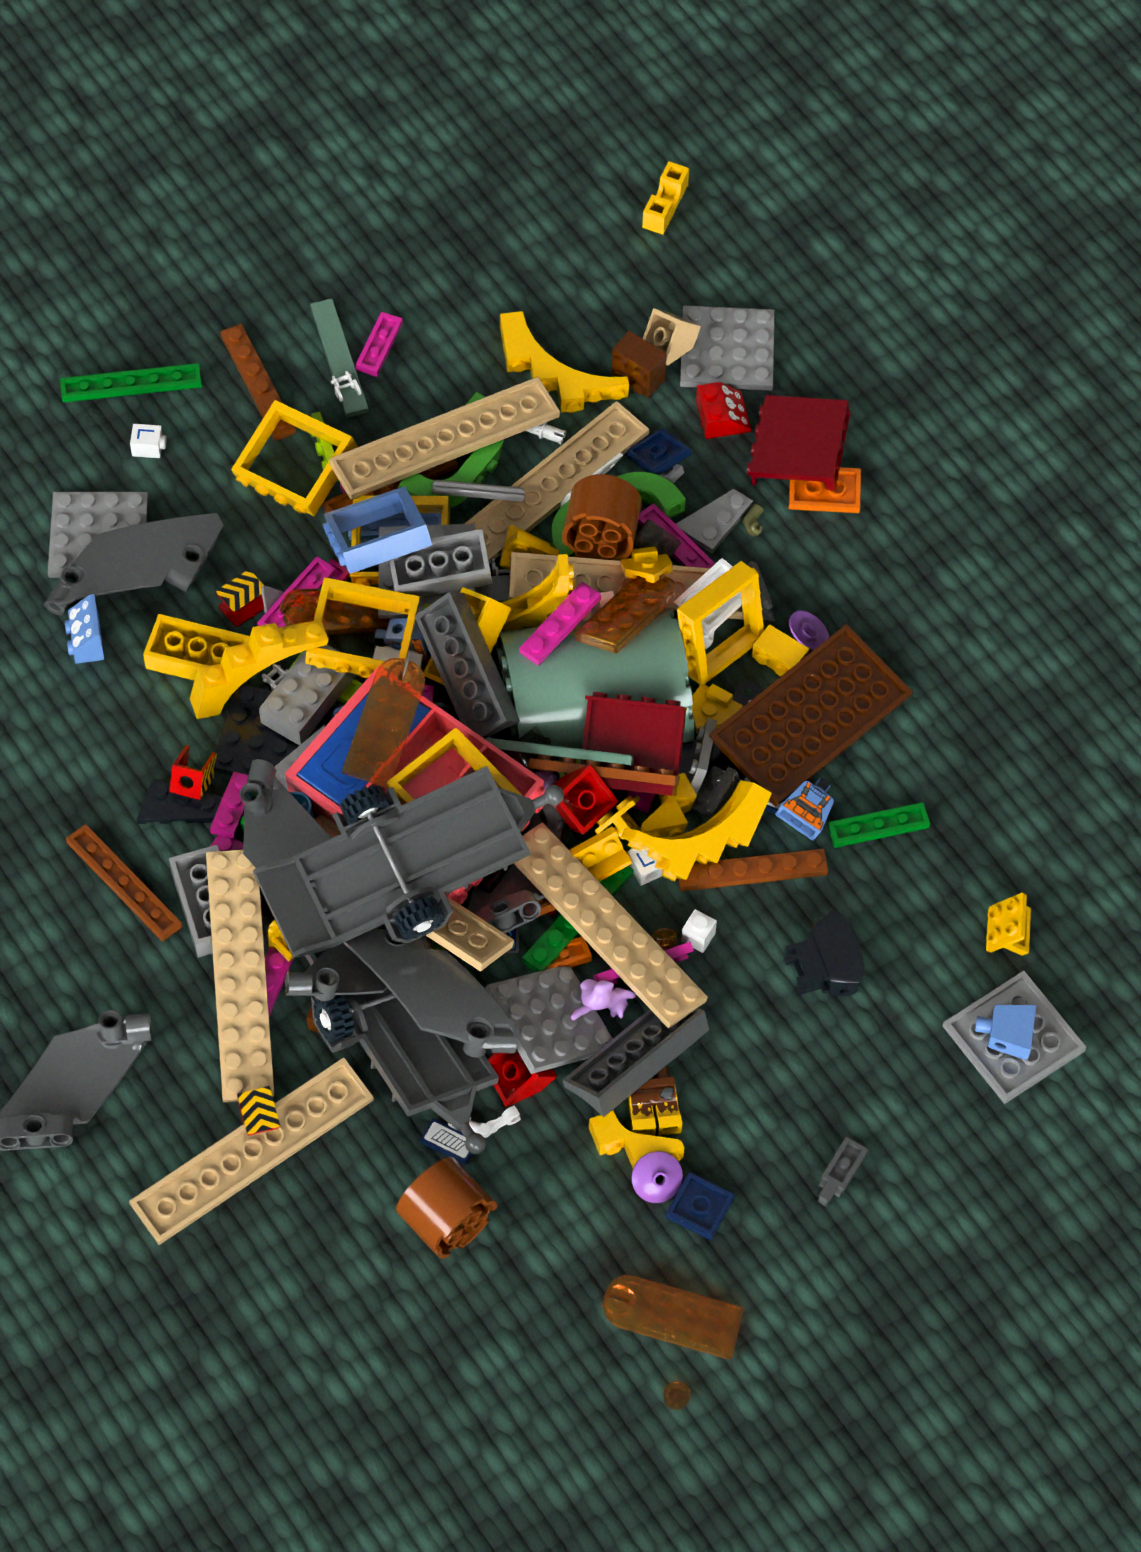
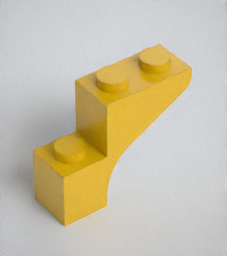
M685 773L679 774L680 780L676 796L658 794L661 806L642 823L641 832L654 837L675 836L684 833L688 821L683 813L691 810L697 797Z
M614 1110L605 1117L599 1115L589 1119V1130L599 1155L606 1153L607 1155H613L619 1152L621 1148H624L632 1168H634L636 1162L642 1156L654 1151L666 1152L672 1155L678 1162L684 1157V1146L679 1139L633 1133L621 1125Z

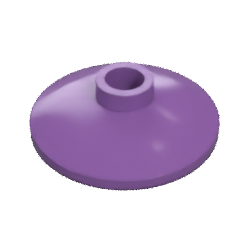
M796 611L791 615L789 627L793 636L799 643L808 647L809 650H815L830 638L824 624L813 614L806 611Z
M654 1151L642 1156L636 1162L631 1176L635 1192L643 1200L651 1203H661L671 1199L679 1191L683 1179L682 1168L679 1162L672 1155L662 1151ZM658 1175H663L661 1183H656L655 1181Z

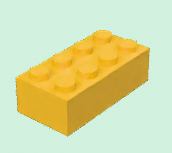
M462 587L460 593H464L491 654L503 625L507 621L511 608L492 598ZM431 656L423 676L444 685Z
M158 614L143 653L145 667L149 670L195 680L197 668L221 664L226 647L247 644L250 636Z

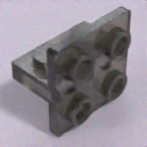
M647 519L635 538L633 549L655 547L658 555L667 554L671 559L681 541L653 521Z
M713 766L691 807L692 810L711 819L730 799L740 780H745L739 778L737 771L730 767L725 771Z

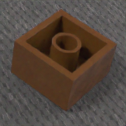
M628 331L613 348L611 375L613 377H628L629 386L636 393L650 398L665 381L667 353Z

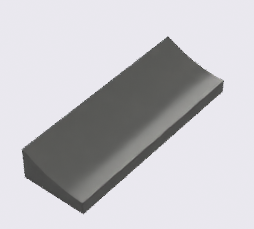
M448 592L415 615V619L460 722L484 739L519 723L520 719L464 593Z
M697 1008L668 1029L649 1009L563 1079L564 1087L581 1097L605 1117L709 1031L705 1011Z

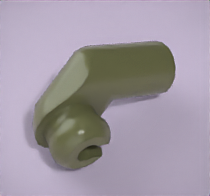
M754 504L743 518L747 534L754 537L758 536L763 528L762 525L759 526L757 521L763 513V509L757 504Z

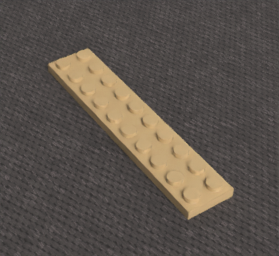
M536 377L332 457L329 460V464L350 500L556 419L560 416V411L539 377Z
M616 401L510 486L524 489L525 495L521 502L494 499L468 520L465 524H475L476 530L482 529L489 564L493 558L496 559L502 554L509 526L513 525L526 532H530L561 506V501L572 491L573 486L580 479L595 473L617 454L622 453L624 455L628 449L649 435V428Z
M511 552L508 600L520 596L539 585L556 565L557 556ZM568 557V564H573L574 578L572 579H576V586L584 582L599 593L613 591L616 609L645 611L671 607L674 614H678L677 610L673 607L674 601L710 569L672 565L673 571L667 575H660L658 581L651 583L647 582L646 578L637 576L635 579L626 577L620 568V561ZM742 606L729 618L744 620Z
M323 815L314 819L331 838L341 834L337 824ZM449 897L447 899L453 913L446 925L426 935L479 971L485 969L510 950L514 943V939Z
M543 822L522 835L531 855L515 862L516 867L668 1029L707 1001L708 997L583 864L576 857L572 856L571 852Z
M243 850L206 852L223 1102L238 1101V1093L270 1086L274 1099L260 889L253 874V870L256 868L244 856Z
M343 1057L275 1103L280 1128L248 1136L245 1124H243L131 1199L129 1204L158 1245H160L371 1103L374 1097Z

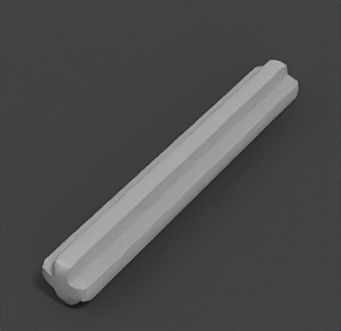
M434 480L432 483V493L519 502L524 499L525 495L524 489L521 487Z

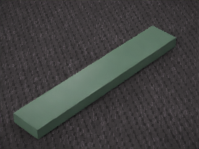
M327 299L311 303L310 309L332 376L338 378L345 375V371H348L349 374H352V380L356 379L361 390V395L358 396L357 391L352 389L351 386L340 389L343 397L341 404L346 418L369 413L333 300ZM344 380L338 383L341 386L349 382L348 380Z
M494 738L485 739L501 750L634 765L633 755Z

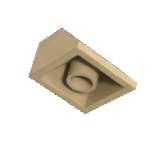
M653 308L643 339L667 353L666 365H670L693 349L701 326L673 313Z

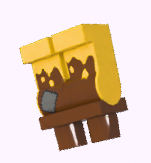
M665 1066L654 1075V1079H649L628 1097L631 1132L655 1136L656 1123L658 1136L679 1134L682 1131V1119L678 1107L674 1077H670L669 1070ZM653 1109H655L656 1123H655V1117H654Z

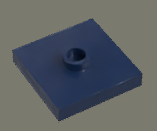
M663 428L626 451L627 457L646 472L656 475L662 474L692 455L688 446Z
M689 1171L666 1212L665 1218L712 1241L736 1194Z

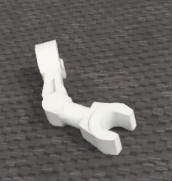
M514 1105L506 1109L502 1116L487 1123H477L472 1121L470 1117L469 1125L475 1133H479L484 1138H487L500 1127L506 1124H515L521 1118ZM448 1123L449 1127L457 1130L454 1126Z

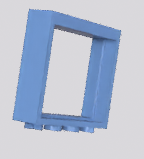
M405 486L324 514L326 523L322 525L331 547H333L336 557H338L340 565H345L349 574L432 546L426 523ZM404 512L411 525L410 527L349 548L341 534Z

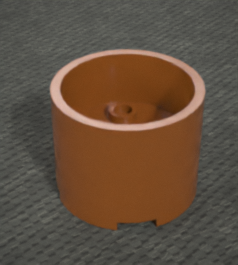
M596 474L580 479L571 491L562 532L563 544L567 545L575 553L574 557L615 561L627 559L633 550L642 506L639 492L629 482L612 475Z
M447 1157L425 1170L407 1188L397 1204L396 1212L439 1258L443 1259L449 1257L451 1254L450 1250L458 1247L464 1248L486 1227L490 1221L488 1214L491 1210L497 1209V1202L455 1158Z

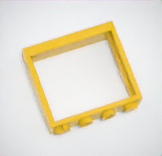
M274 400L231 471L236 476L235 480L242 483L243 486L248 487L250 485L263 496L269 494L281 505L286 506V504L293 506V509L300 514L308 513L315 516L338 479L329 462L306 498L248 471L280 419L337 446L338 448L332 457L353 450L358 446L352 436Z
M362 495L353 499V504L375 496ZM411 496L419 513H442L441 525H449L450 502L448 496ZM362 526L352 529L351 547L361 544ZM357 571L351 573V582L365 586L378 584L379 572Z
M742 561L738 562L677 608L679 628L689 670L688 676L701 686L753 648V644L764 632L759 574L754 567L751 568ZM741 591L744 626L706 654L702 620Z
M324 577L314 621H322L327 599L408 615L397 663L322 648H313L306 651L305 664L314 665L317 668L333 669L339 673L358 674L364 678H368L380 666L402 681L420 596Z
M457 728L450 731L387 782L388 788L393 787L401 805L413 801L414 799L406 792L403 786L453 748L475 771L487 766L497 787L523 796Z

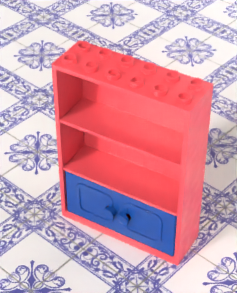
M380 666L375 669L285 772L289 793L295 791L304 793L309 797L312 809L319 816L323 815L336 824L332 814H343L340 803L349 794H354L355 790L358 789L360 791L362 787L366 786L368 788L370 785H374V787L379 785L385 794L388 789L387 782L450 731L457 728L524 797L533 800L544 795L545 792L543 779ZM451 748L403 786V788L415 800L475 772V770ZM544 806L536 809L535 813H539ZM530 820L528 821V823L526 824V826L524 827V829H523L522 831H524V830L527 828V826H528ZM483 878L468 884V889L461 887L446 894V896L462 905L468 897L467 892L473 886H478Z

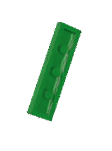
M922 802L828 822L827 827L833 846L837 848L927 829L930 827V821Z

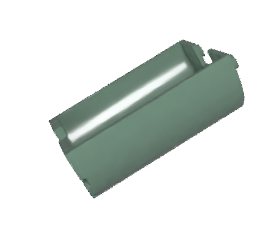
M671 607L624 613L592 620H581L539 666L523 656L519 650L522 644L539 626L500 632L493 649L494 654H497L498 672L503 683H505L506 690L520 719L519 723L509 727L510 735L515 737L516 741L582 749L588 703L585 695L592 696L593 692L608 693L607 698L617 699V694L632 696L631 701L640 702L641 697L655 698L658 704H665L666 700L680 701V706L687 708L683 742L694 741L692 691L690 686L686 687L689 684L688 664L679 624L674 617V611ZM514 751L515 759L520 758V763L524 767L529 766L530 758L537 759L538 754ZM556 756L557 761H561L562 757Z

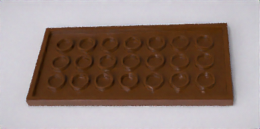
M846 624L712 731L709 737L751 782L772 793L769 801L777 807L804 781L810 780L911 697L913 691Z

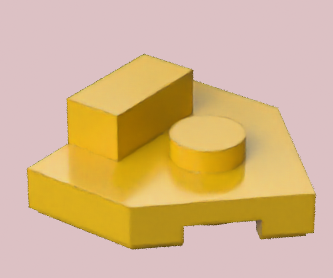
M655 547L633 549L632 558L620 560V568L626 577L635 579L637 576L646 578V581L651 583L658 581L660 575H667L673 571L672 562L668 555H658Z
M705 684L703 686L700 685L692 696V717L694 718L696 733H698L700 726H705L708 718L717 721V728L739 711L743 705L733 700V694L715 684H712L710 687Z

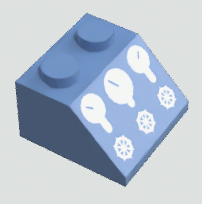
M90 594L68 610L69 620H65L66 634H71V640L67 641L69 655H74L75 664L104 660L95 595Z

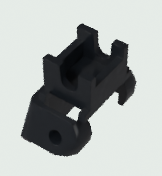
M831 911L810 928V932L807 935L808 940L785 946L787 957H784L785 965L794 963L799 976L796 979L798 988H796L795 992L797 996L821 989L822 993L829 992V995L850 996L857 993L858 983L863 979L864 960L856 936L846 919L838 912ZM824 981H830L829 985H826Z

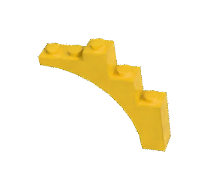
M523 311L500 314V330L507 372L530 370L532 379L539 377L547 392L557 390L561 413H575L584 410V402L594 403L601 400H620L628 397V377L597 376L574 370L557 361L537 343L527 327Z
M559 554L557 556L556 565L539 585L520 596L500 602L511 608L501 632L523 629V627L540 626L577 587L576 579H572L574 578L573 564H568V554Z
M316 620L284 627H277L276 623L252 627L249 642L247 644L226 647L221 664L197 668L190 696L196 718L202 719L220 715L224 704L244 682L268 666L291 655L327 645L328 637L322 621Z
M740 780L732 796L721 810L706 823L689 832L675 836L654 837L638 830L625 828L621 837L629 841L628 846L638 851H642V849L647 851V856L657 861L655 867L663 871V877L672 881H676V878L687 880L695 861L705 865L707 861L718 863L726 844L737 848L738 845L748 847L772 793L754 782Z

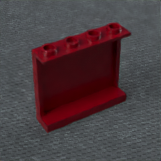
M766 395L764 404H761L759 408L760 423H757L755 427L756 443L753 442L751 446L752 462H748L747 475L751 476L752 485H756L758 478L825 482L826 490L836 491L850 419L848 400Z
M593 692L592 696L585 695L588 703L582 749L633 755L634 765H625L624 769L634 770V766L649 767L650 773H658L659 769L674 770L673 775L679 776L687 710L686 707L680 706V701L666 700L665 704H658L655 698L641 697L640 702L631 701L632 696L617 694V699L607 698L608 693ZM581 759L580 764H585L586 760ZM601 762L600 766L610 768V763ZM600 777L609 789L668 796L677 795V786Z

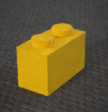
M770 624L753 644L752 657L759 664L770 667L780 677L809 654L808 647Z

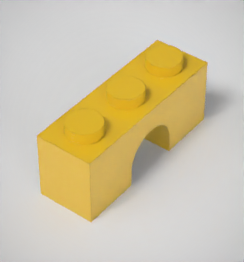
M668 161L660 177L658 192L656 196L651 195L643 211L642 228L664 234L688 186L689 168Z

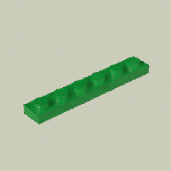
M199 363L60 378L62 402L202 387Z
M627 866L600 881V884L614 896L632 877L634 870ZM560 915L522 957V963L534 972L546 970L550 964L557 960L559 954L567 948V945L577 938L579 933Z

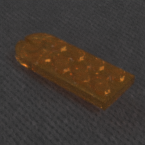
M661 575L659 576L660 579L655 583L647 582L646 578L640 576L631 579L575 632V641L617 654L675 598L676 589L674 581L667 576L661 579Z
M321 588L295 589L286 594L281 602L280 612L285 614L283 620L287 626L314 621ZM327 599L322 624L326 634L376 632L377 629L387 630L389 621L392 618L379 619L378 609Z
M391 658L379 666L345 760L342 774L388 788L387 782L395 775L425 687L424 673L416 663L409 660L403 680L398 678L405 665L404 658Z
M632 1275L620 1276L614 1279L608 1286L603 1297L602 1309L606 1318L616 1327L728 1360L732 1359L744 1310L743 1307ZM614 1297H618V1298H621L623 1301L616 1300V1299H613V1298H614Z

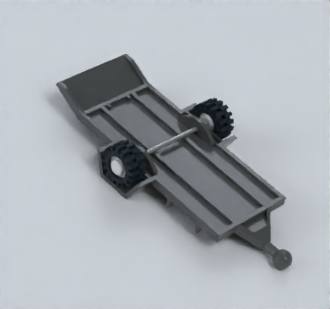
M487 766L404 805H401L393 787L388 788L384 794L379 785L375 787L370 785L368 788L365 786L362 787V790L358 791L357 789L354 791V794H349L346 799L342 800L340 808L343 814H332L341 832L340 835L293 857L264 864L254 869L253 874L293 959L336 947L382 924H385L392 940L410 943L446 925L453 913L446 894L461 887L468 889V884L502 868L506 871L508 865L530 856V850L521 831L536 812V809L546 804H560L564 799V792L561 787L551 785L546 788L544 795L531 800L530 798L497 787Z
M326 950L305 955L310 965H312ZM449 952L463 967H466L465 963L461 962V958ZM386 989L383 993L336 995L334 999L326 1002L311 996L314 1025L331 1052L334 1053L360 1042L371 1059V1069L377 1068L393 1093L392 1102L398 1101L407 1117L432 1109L457 1130H461L466 1138L465 1147L470 1153L479 1154L485 1149V1138L481 1134L475 1133L469 1125L475 1092L495 1085L499 1080V1076L485 1055L477 1058L468 1056L463 1050L464 1042L420 1030L389 989Z

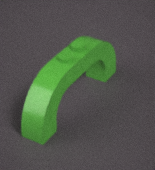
M476 392L467 404L485 397ZM504 439L475 450L457 473L444 481L483 484L487 473L491 474L497 467ZM419 473L403 479L398 488L405 486L410 496H448L450 508L457 506L468 498L432 493V483L434 480L428 479Z
M631 472L617 476L636 488L642 502L650 505L654 503L669 518L685 512V497L672 482L664 477L648 472ZM567 501L558 510L553 520L551 546L559 550V554H568V557H574L575 553L567 545H564L562 541V532L569 501Z

